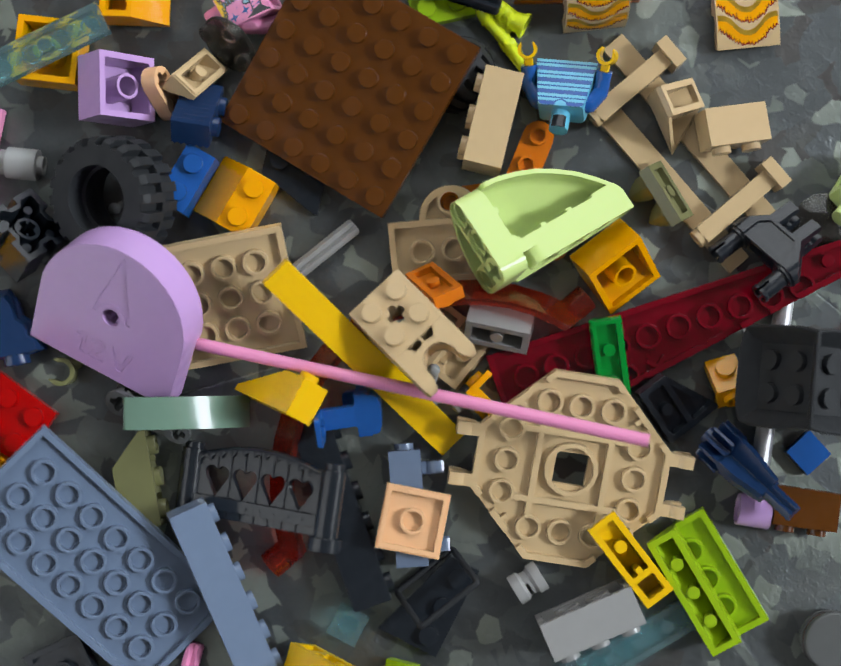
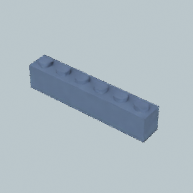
M200 497L167 512L166 515L233 666L283 665L276 647L270 649L266 638L270 637L271 634L264 619L257 620L253 610L258 608V604L252 591L248 590L245 592L241 581L246 579L238 561L232 563L228 552L233 550L226 532L220 534L215 523L220 521V517L213 502L207 505L203 497Z

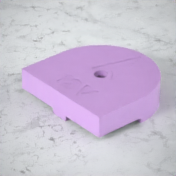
M104 226L93 228L79 235L50 259L40 281L30 335L142 396L173 397L179 396L182 393L197 339L202 334L203 311L192 279L181 263L166 248L137 231L123 227Z

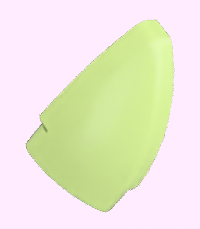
M529 169L500 175L481 183L477 189L450 203V213L457 239L468 265L483 290L488 294H493L512 282L517 283L567 253L621 218L634 205L620 186L604 179L577 171Z

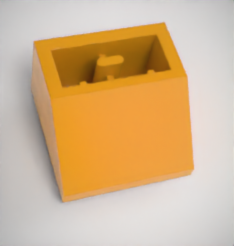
M99 0L98 16L106 25L170 27L171 0Z

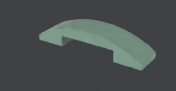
M246 395L123 397V430L250 427V398Z

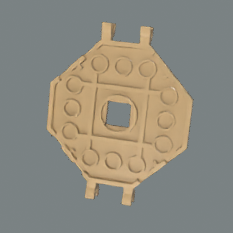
M555 368L509 400L507 404L650 434L648 448L494 414L488 415L481 421L457 416L456 434L477 436L472 471L449 466L447 474L448 484L471 487L523 559L587 568L596 562V558L604 554L587 530L611 511L617 514L632 535L648 522L652 523L660 516L684 520L686 508L681 506L682 503L673 500L664 501L670 467L693 471L695 457L691 456L690 452H672L669 450L619 378ZM558 452L588 455L583 485L552 481Z

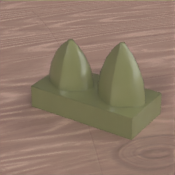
M661 160L638 172L640 176L632 184L628 198L630 201L635 202L655 199L657 203L651 210L650 224L660 227H673L694 215Z

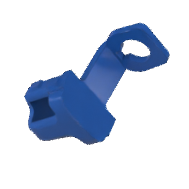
M355 385V389L343 392V406L319 409L314 417L318 448H324L326 431L356 426L359 437L378 434L381 431L383 421L382 398L368 387Z

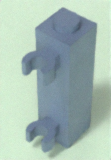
M413 443L394 444V450H388L391 483L423 489V474L444 473L443 459L421 461L420 448H413ZM449 535L443 536L440 552L451 551ZM395 551L397 568L429 566V558Z

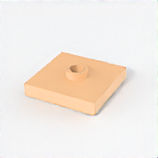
M387 482L374 547L439 560L451 494Z

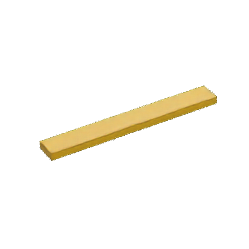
M286 258L262 281L286 307L353 371L413 383ZM372 388L442 456L463 436L462 434H456V424L433 401Z

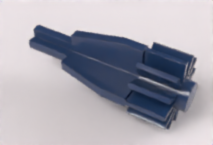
M729 420L723 421L718 428H709L701 437L700 441L702 443L698 445L699 449L695 452V456L713 473L718 471L730 484L759 503L765 499L789 521L800 510V506L778 487L779 479L757 450L747 442V437Z

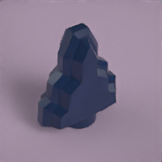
M11 289L0 290V360H4L5 367L32 363L31 354L48 349L46 343L30 335L33 319L24 315L22 303Z

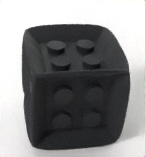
M760 324L747 327L742 337L738 359L735 393L737 420L754 427L789 431L812 430L818 433L841 436V329L819 330L806 326Z

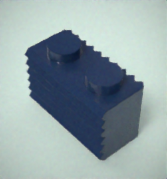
M212 84L194 100L179 96L170 120L171 141L173 143L178 141L180 144L185 143L186 145L191 144L192 146L198 145L199 147L204 146L208 148L213 136L219 137L221 131L220 116L225 117L228 105V98L224 97L223 86Z

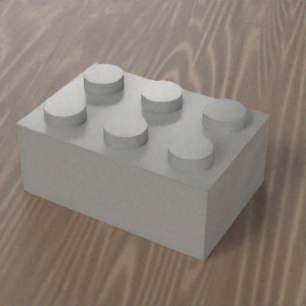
M622 577L534 615L555 663L561 660L563 664L576 660L580 657L579 652L590 647L592 650H599L608 646L611 643L609 639L622 634V637L632 636L641 630L640 626L646 624L631 586Z

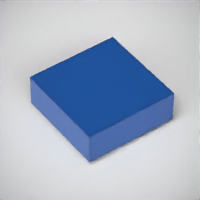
M806 430L784 450L785 454L805 475H809L831 455L810 430Z

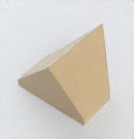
M693 78L660 85L647 97L671 154L674 153L693 122L694 115L701 108L705 107Z

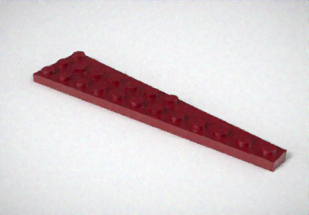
M841 239L809 251L802 257L799 283L794 287L785 286L766 303L761 301L763 296L758 299L752 291L754 284H757L772 272L764 264L609 315H621L630 388L840 279ZM588 323L530 341L527 355L503 350L486 356L502 403H507L555 368L595 375Z

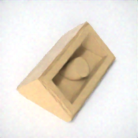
M203 48L176 70L162 88L168 92L194 100L226 73L227 68L206 48Z

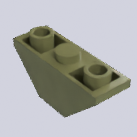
M140 430L135 434L112 468L115 489L155 526H162L167 523L166 513L170 511L168 499L162 497L161 485H164L165 480L162 467H157L155 454L159 453L158 440L155 434L151 435V430Z

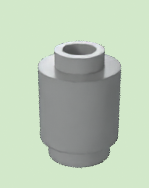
M8 147L6 150L0 149V175H5L8 179L39 181L41 175L46 174L47 158L42 156L40 149Z

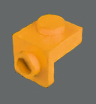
M735 353L705 361L704 369L715 393V402L719 406L718 408L725 406L735 407L738 359Z
M478 370L465 383L469 387L465 393L470 396L491 400L479 387L492 376V373L486 370L482 374ZM474 410L482 419L490 415V413Z

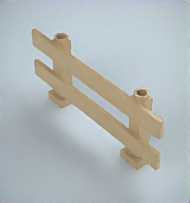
M623 34L618 36L604 49V54L610 60L613 49L618 52V60L614 65L624 75L625 79L613 88L602 104L594 112L588 113L587 117L596 127L602 126L640 171L661 160L694 214L684 220V222L692 230L690 236L700 247L705 246L707 249L728 234L725 228L742 214L746 217L770 215L776 211L765 199L764 195L771 189L774 192L781 190L792 179L772 156L765 159L755 168L758 175L750 181L728 155L712 156V152L700 153L695 121L693 120L681 142L730 198L716 211L711 213L621 109L638 94L649 104L647 97L658 86L666 84L660 78V75L667 69L671 74L674 73L686 61L687 58L667 35L655 44L651 50L654 54L647 60L641 56ZM740 248L721 265L728 273H731L749 256Z

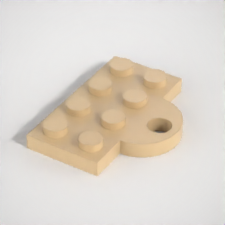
M458 185L440 186L431 191L423 200L419 211V220L387 223L392 273L398 269L405 276L406 273L434 262L456 281L476 279L460 247L450 210L444 209L440 204L442 195L447 192H453L458 198H461L471 191Z

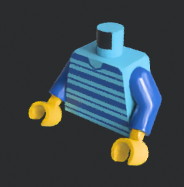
M520 42L518 54L524 58V64L521 65V73H524L522 89L531 107L539 110V117L543 120H550L549 132L552 134H567L569 122L583 123L586 120L587 114L594 112L607 98L612 77L610 66L614 65L618 60V52L613 49L612 58L608 62L603 60L605 48L600 47L598 49L596 58L601 64L600 68H598V63L543 58H537L536 64L533 62V58L538 52L536 43L533 42V53L526 56L522 53V42Z

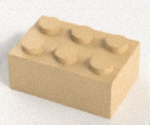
M486 64L484 74L477 73L473 92H478L479 96L476 105H469L465 129H469L470 133L469 136L462 135L457 156L458 160H463L461 169L492 177L499 176L524 73Z

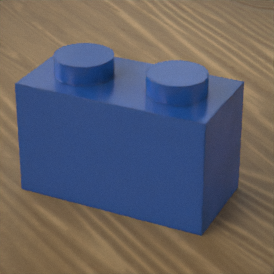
M191 144L185 146L171 170L172 174L169 175L171 181H175L177 190L173 191L174 200H177V210L175 211L187 218L191 217L193 209L220 165L216 158Z

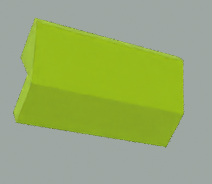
M703 506L684 516V520H676L646 543L713 657L741 643V634L769 620V616Z

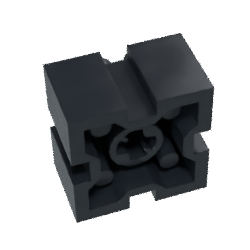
M32 188L13 197L8 207L4 204L0 205V256L2 257L0 265L17 283L34 273L41 262L44 265L48 264L53 256L70 243V240H65L60 234V225L55 224L54 219L45 212L48 205Z

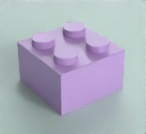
M102 49L79 55V120L126 127H137L155 122V109L141 85L142 71L145 68L154 67V58Z

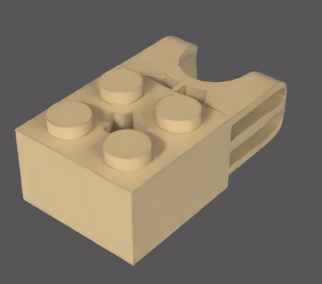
M398 269L349 313L354 324L424 395L430 398L438 391L435 379L427 371L428 360L434 353L442 350L450 351L463 361H469L477 354L472 342ZM402 315L404 318L400 323L396 320L393 322L396 316Z

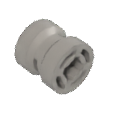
M533 560L524 566L523 571L519 573L513 572L506 577L522 605L530 601L533 594L537 592L543 593L550 588Z

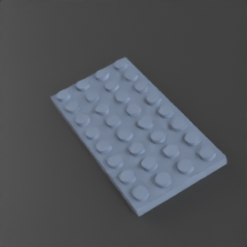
M45 424L0 466V569L111 666H168L213 622L182 549Z

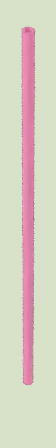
M204 338L197 339L194 349L295 372L304 370L318 377L648 448L650 434L442 389H438L430 398L424 395L413 383Z

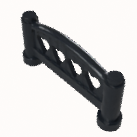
M188 440L186 446H183L175 509L203 497L207 505L213 502L219 517L222 519L309 535L307 550L325 554L341 553L342 539L339 538L347 477L345 465L325 463V469H320L295 456L259 447H225L207 450L205 448L206 442ZM212 465H215L218 469L226 467L229 470L228 479L217 493L209 474ZM239 470H243L245 474L254 472L257 476L256 483L245 497H243L236 478ZM268 474L273 479L281 476L285 481L284 488L272 503L264 485V478ZM296 479L302 484L310 481L314 487L313 493L301 508L292 489V483Z

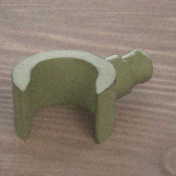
M58 357L53 359L54 361L67 364L70 374L64 381L58 379L48 380L56 386H68L75 382L78 377V369L83 367V363L74 358Z

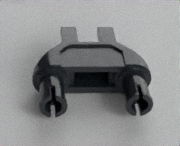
M789 201L770 215L747 216L736 220L730 225L729 233L714 245L708 247L711 256L721 264L738 249L747 248L770 268L772 272L752 286V291L759 299L763 296L761 301L766 303L785 286L794 287L799 283L802 257L822 241V237L818 234L822 229L817 222L811 219L791 233L790 231L800 223V218L796 216L799 213V207Z

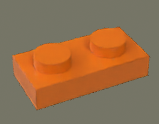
M430 262L405 274V277L438 309L448 307L454 301L465 297L462 285L434 262Z

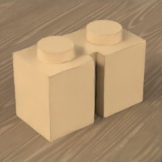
M765 101L705 108L694 115L700 153L712 152V156H722L730 154L731 148H741L743 153L760 150L761 144L772 139Z

